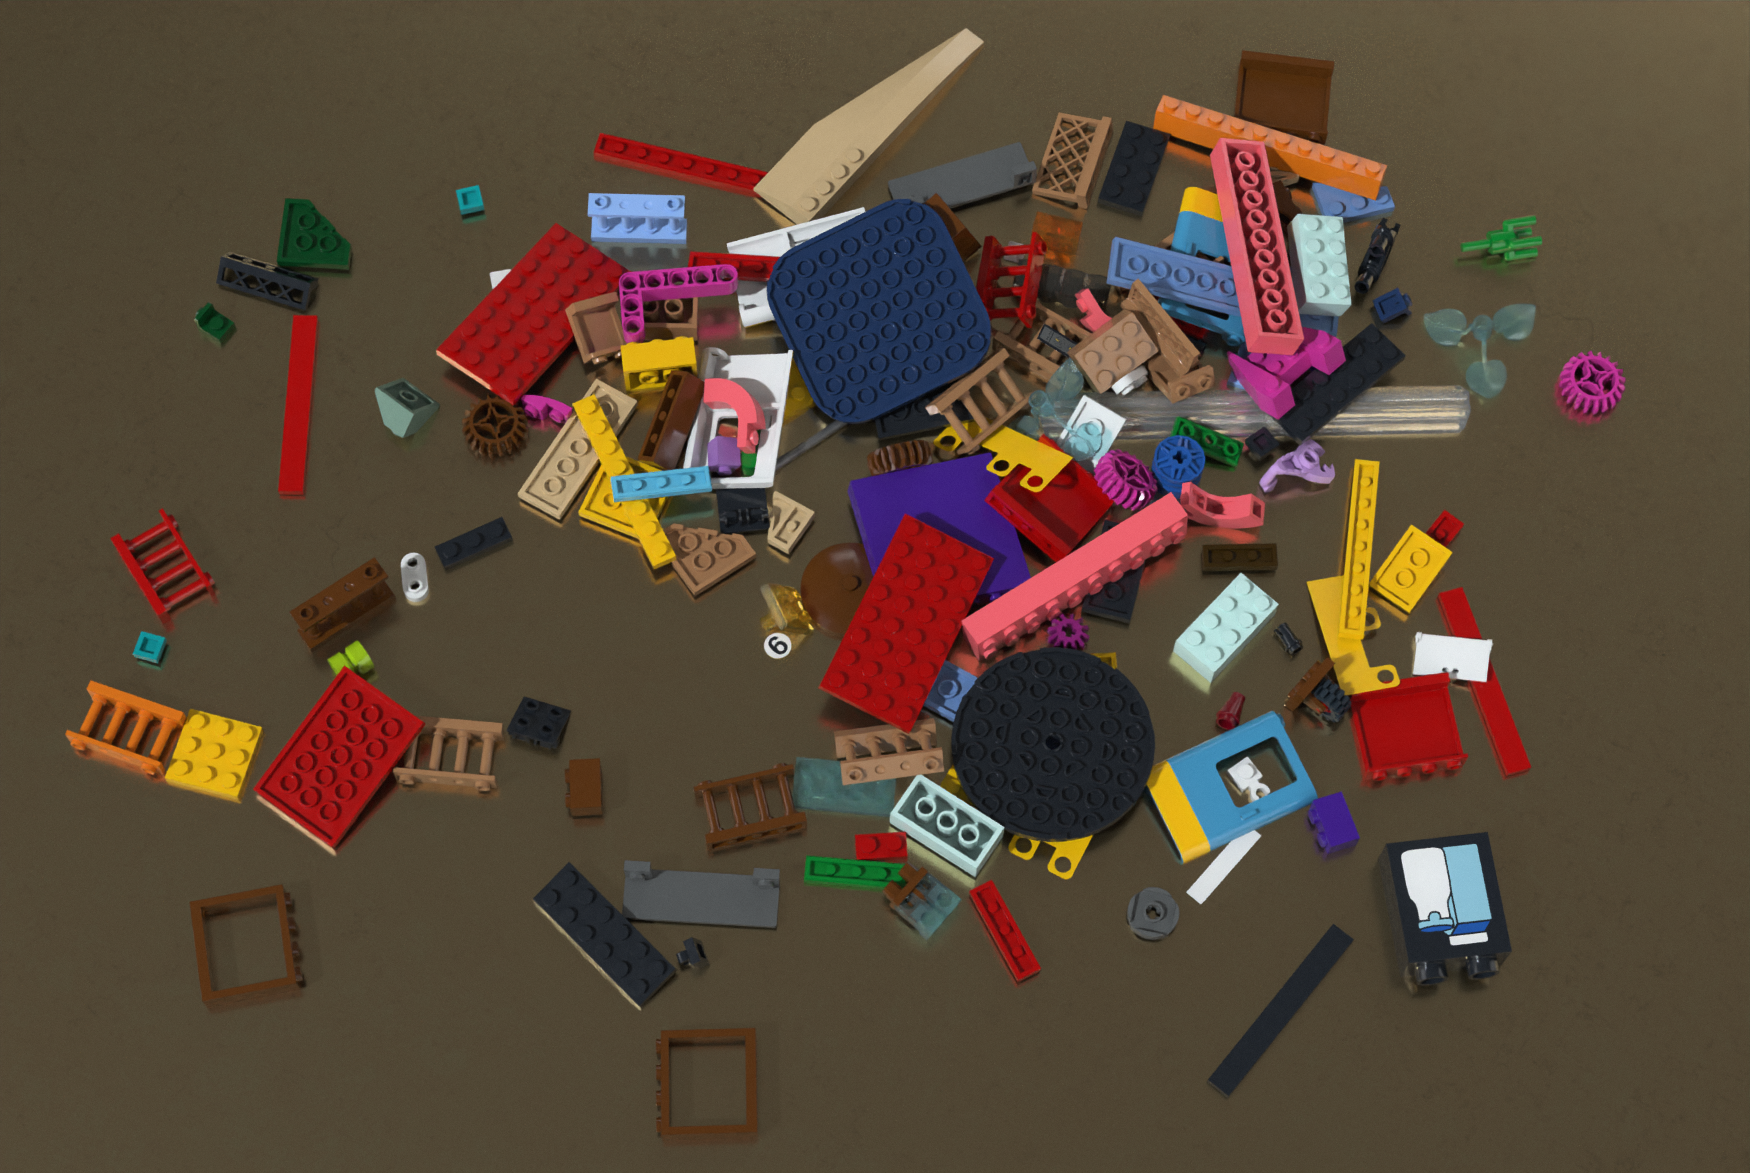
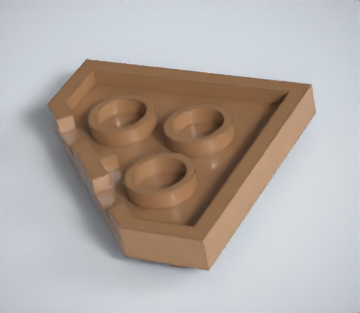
M675 523L663 530L677 559L670 563L694 596H697L756 558L755 551L744 536L740 534L718 533L716 530L699 527L698 529L687 528L684 525Z

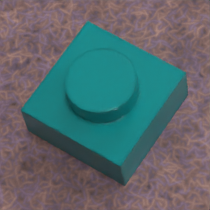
M479 185L456 190L461 215L485 210Z
M141 631L133 655L136 658L159 663L167 640L165 637Z

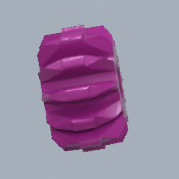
M1062 613L1060 621L1053 619L1052 627H1048L1047 633L1050 635L1048 643L1054 644L1053 647L1083 651L1085 643L1089 642L1090 636L1086 634L1089 631L1088 625H1082L1083 618L1074 620L1075 615L1072 613L1069 619H1067ZM1066 632L1071 633V637H1067Z

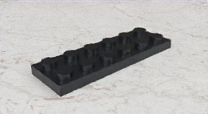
M1373 323L1343 346L1346 361L1330 375L1316 368L1291 389L1295 406L1279 420L1271 416L1300 446L1405 359L1406 355Z
M568 862L533 898L639 1007H642L677 971L572 863Z

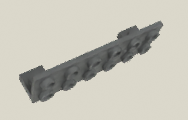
M1017 142L888 181V187L893 200L911 199L912 201L924 204L937 193L949 208H953L1036 183L1037 168L1034 161L1028 162L1022 144Z
M628 860L624 862L625 887L622 915L626 919L769 928L777 926L780 869L754 868L753 875L654 870L651 868V862Z

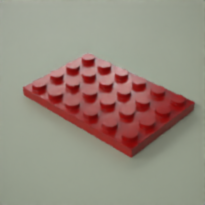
M344 666L253 790L335 849L426 724Z

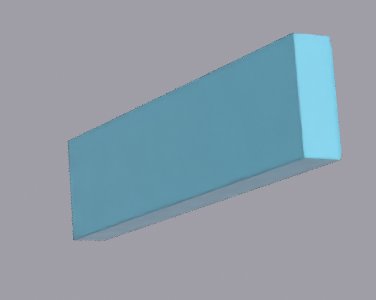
M709 466L611 476L610 479L614 502L712 492Z

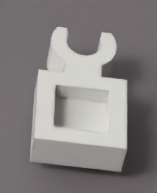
M1248 756L1227 770L1226 774L1241 793L1247 789L1250 791L1252 802L1259 799L1256 795L1257 791L1263 792L1265 796L1270 794L1268 786L1258 782L1262 779L1263 775Z

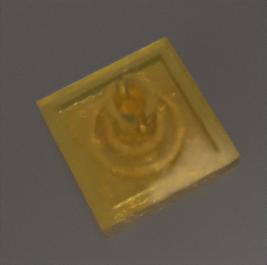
M767 583L760 588L771 612L759 619L760 623L765 621L761 626L766 631L772 630L777 625L780 631L804 635L814 630L811 624V617L804 610L800 601L801 596L796 589Z

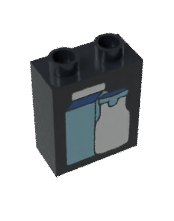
M1488 832L1386 843L1378 858L1400 977L1416 975L1417 984L1427 986L1447 981L1448 971L1467 969L1468 978L1474 980L1498 975L1500 973L1499 965L1505 962L1512 949Z

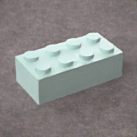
M1297 214L1288 224L1287 230L1292 282L1299 314L1341 316L1351 306L1343 217Z
M1240 573L1176 640L1173 652L1211 683L1275 616L1279 604Z
M923 775L915 777L890 813V823L906 832V834L974 877L977 876L1002 839L1005 828Z

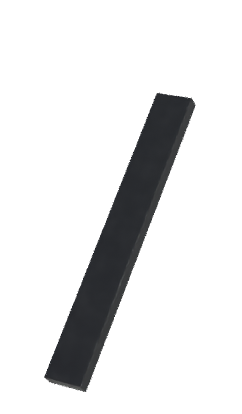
M1333 924L1207 1082L1228 1098L1354 939Z

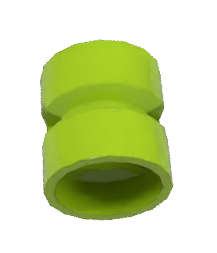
M358 640L347 646L344 654L338 652L327 659L336 676L344 666L354 673L362 675L375 667Z

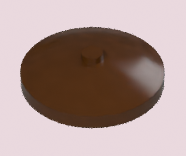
M848 542L825 548L808 563L801 579V601L807 616L821 630L837 637H844L873 578L863 544Z

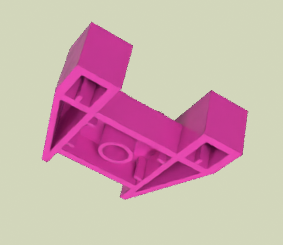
M1302 327L1304 340L1294 355L1252 352L1243 359L1228 351L1227 357L1234 376L1258 407L1279 420L1295 406L1290 384L1311 366L1330 375L1346 361L1340 339L1322 330Z

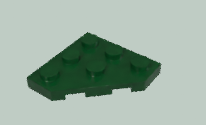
M285 198L276 261L278 266L349 270L352 252L351 244L337 232L336 228L324 215L322 216L309 199Z

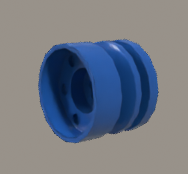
M1176 435L1167 437L1159 443L1155 449L1151 472L1154 473L1153 478L1157 481V491L1165 496L1171 492L1176 499H1179L1182 493V483L1192 482L1199 486L1205 464V455L1197 441L1187 436Z

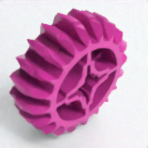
M1589 351L1587 355L1581 352L1577 357H1571L1569 363H1565L1559 383V387L1563 388L1562 396H1569L1567 404L1574 402L1575 410L1582 407L1585 414L1590 409L1593 415L1597 414L1598 410L1604 413L1608 408H1614L1616 403L1620 402L1626 382V378L1622 377L1623 369H1616L1618 361L1611 363L1610 355L1602 358L1601 352L1594 356L1592 351ZM1581 371L1580 381L1575 382L1574 374ZM1609 383L1610 392L1604 394V386Z
M1110 450L1099 459L1094 469V478L1098 481L1097 486L1103 489L1102 493L1107 494L1109 499L1116 502V505L1121 504L1125 509L1128 507L1133 511L1136 508L1142 509L1153 500V496L1158 489L1156 486L1157 481L1153 478L1154 473L1148 470L1149 466H1145L1142 460H1138L1135 455L1131 456L1128 451Z

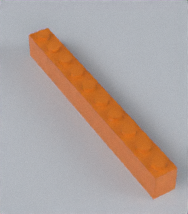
M1163 95L1155 114L1153 129L1214 149L1220 138L1261 141L1265 144L1269 167L1272 166L1284 172H1291L1300 177L1375 201L1383 184L1387 169L1385 164Z

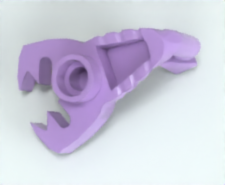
M1310 439L1301 446H1298L1295 451L1279 458L1264 474L1259 484L1265 493L1273 491L1278 481L1276 478L1277 474L1295 475L1308 481L1329 484L1335 477V470L1333 464L1330 467L1324 464L1320 468L1319 456L1321 457L1325 451L1318 443Z

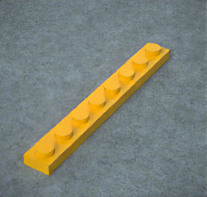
M595 394L572 403L573 409L609 481L611 476L634 474ZM648 499L620 502L653 569L655 570L677 560Z
M1355 459L1338 637L1361 640L1364 638L1380 463L1378 461Z

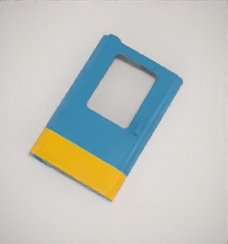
M1197 187L1185 189L1170 251L1196 257L1197 252H1202L1216 258L1222 256L1224 261L1230 262L1218 194ZM1159 297L1158 303L1169 316L1220 333L1223 340L1230 346H1239L1245 343L1246 339L1241 317L1229 314L1228 320H1223L1189 308L1185 303Z
M1270 711L1153 765L1144 792L1147 795H1151L1180 853L1183 864L1312 804L1313 800L1318 799L1316 790L1284 729L1285 722L1280 713L1276 714L1274 711ZM1276 738L1296 775V782L1243 807H1236L1216 769V763L1267 739Z

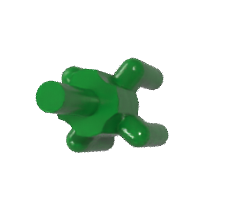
M1532 215L1504 220L1502 223L1503 229L1488 231L1486 234L1487 239L1461 243V251L1468 252L1488 249L1491 255L1504 253V258L1507 261L1537 257L1538 250L1536 247L1521 248L1542 245V237L1535 236L1519 239L1532 236L1531 227L1513 229L1536 225V217Z

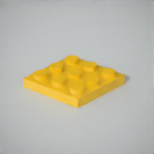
M626 457L634 474L662 471ZM601 465L578 511L579 516L638 539L621 503L613 501L611 483ZM668 496L648 499L657 519Z
M190 709L165 776L166 781L239 800L261 740L263 728Z

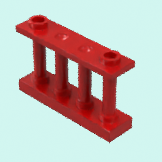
M1032 232L1031 244L1002 246L994 236H985L976 290L987 310L990 321L992 319L1018 317L1027 328H1032L1033 318L1036 317V301L1044 255L1047 253V244L1037 232ZM1029 254L1027 265L1000 267L1003 256ZM1025 275L1023 286L996 288L997 280L1000 277ZM1021 296L1020 307L992 309L996 298Z
M162 508L159 510L163 522L130 541L129 539L123 541L119 533L110 539L162 624H165L172 620L168 613L171 610V606L204 587L211 597L215 595L212 588L215 582L208 571L202 572L176 530L179 525L172 514L167 516ZM167 530L171 532L175 541L142 560L140 558L135 560L132 553L135 552L137 547ZM179 549L183 551L187 558L186 561L154 579L152 577L146 578L144 572L148 571L146 568ZM192 568L195 570L200 579L167 598L162 597L159 599L156 592L160 586Z

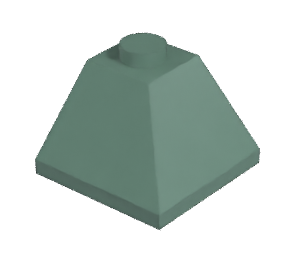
M404 378L378 386L375 389L384 425L390 428L393 434L402 438L416 433L440 406L438 402Z

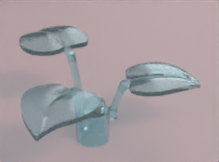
M1515 304L1503 307L1495 313L1493 321L1486 315H1479L1473 320V324H1469L1466 330V317L1456 309H1442L1433 313L1424 314V323L1430 337L1436 343L1443 346L1457 345L1460 342L1461 335H1467L1470 331H1472L1474 338L1482 342L1483 363L1475 362L1469 366L1466 371V381L1473 391L1486 398H1492L1503 389L1507 372L1501 361L1491 360L1487 362L1486 340L1490 338L1492 329L1497 333L1503 332L1505 338L1512 341H1519L1528 337L1534 326L1536 306L1532 304Z
M1071 358L1067 359L1050 378L1046 386V393L1042 390H1037L1030 395L1028 403L1032 407L1030 412L1033 414V418L1021 416L1008 426V428L1038 441L1039 435L1036 432L1040 428L1038 415L1041 417L1052 415L1072 435L1064 445L1065 453L1073 457L1072 460L1082 461L1091 458L1102 447V435L1096 426L1090 423H1083L1075 432L1054 412L1055 404L1053 401L1059 402L1061 398L1064 400L1074 398L1081 391L1084 384L1083 375Z

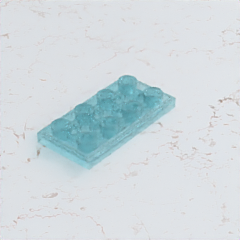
M797 757L792 798L795 808L890 817L894 807L896 778L843 785L840 761Z

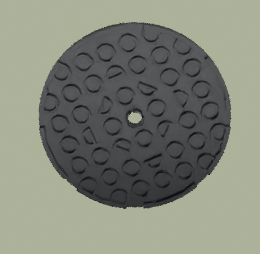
M1060 647L1040 648V650L1026 653L1019 652L1006 657L991 666L975 680L974 685L967 692L966 696L963 697L957 709L952 728L951 750L953 765L959 783L968 799L978 811L1005 827L1004 830L1017 836L1036 841L1064 842L1085 838L1108 828L1133 807L1144 791L1151 775L1155 754V733L1150 712L1143 697L1132 682L1117 668L1114 669L1102 662L1100 658L1083 651ZM1055 738L1060 742V746L1050 750L1046 745V741Z

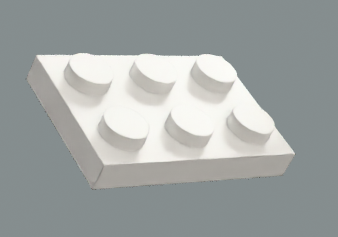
M1083 395L1056 443L1065 453L1073 456L1080 466L1095 475L1094 469L1099 459L1108 453L1127 419L1087 395Z

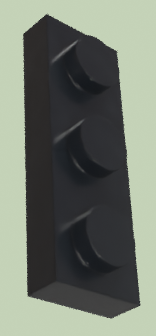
M500 517L441 543L434 548L446 571L513 541V538L503 517Z

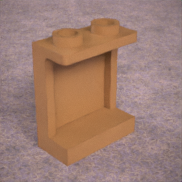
M616 291L572 303L565 309L584 364L593 362L594 365L607 361V357L614 356L615 359L622 358L620 345H626L627 343L624 340L622 325L614 305L619 301Z
M1159 352L1145 361V367L1149 372L1147 376L1172 404L1216 386L1214 371L1211 365L1204 367L1200 363L1190 373L1178 377Z

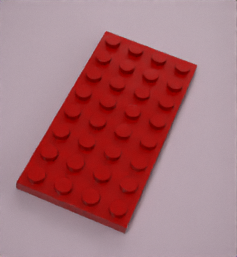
M555 223L436 349L437 355L514 406L575 339L565 309L578 301L615 291L617 293L619 291L620 277L624 273L631 271Z
M905 513L818 688L909 734L962 626L961 621L966 618L994 558Z

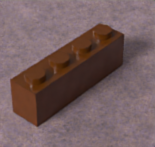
M671 370L637 458L639 461L662 471L675 469L704 394V381L689 372Z

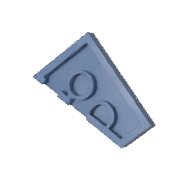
M1322 183L1312 184L1322 216L1343 217V223L1391 212L1395 208L1387 186L1381 187L1375 201Z

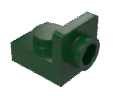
M210 302L204 307L199 308L195 314L194 321L198 330L219 344L236 327L233 321L216 311Z

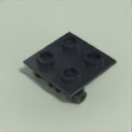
M765 488L716 489L721 533L730 534L768 530L770 528Z
M524 696L507 728L508 735H511L512 739L527 740L529 744L534 739L535 746L540 741V746L546 747L549 750H552V748L557 749L560 742L558 738L571 714V710Z

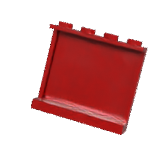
M1045 434L1039 438L1038 442L1065 453L1053 439L1048 438ZM1074 457L1040 492H1033L1020 485V481L1032 469L1019 463L991 490L984 501L1053 561L1058 562L1074 549L1115 501L1109 499L1107 494L1102 493L1103 489L1097 486L1098 481L1095 480L1094 475L1080 466ZM1032 476L1028 479L1027 483L1031 487H1038L1043 483V479L1040 476Z
M1448 672L1399 679L1400 684L1396 687L1347 695L1352 703L1349 710L1365 780L1382 781L1387 779L1388 776L1398 775V777L1402 778L1411 776L1413 772L1420 771L1423 774H1430L1441 768L1456 770L1461 768L1468 759V753H1463L1449 695L1448 685L1450 677ZM1393 680L1384 681L1382 683L1388 684L1391 683Z

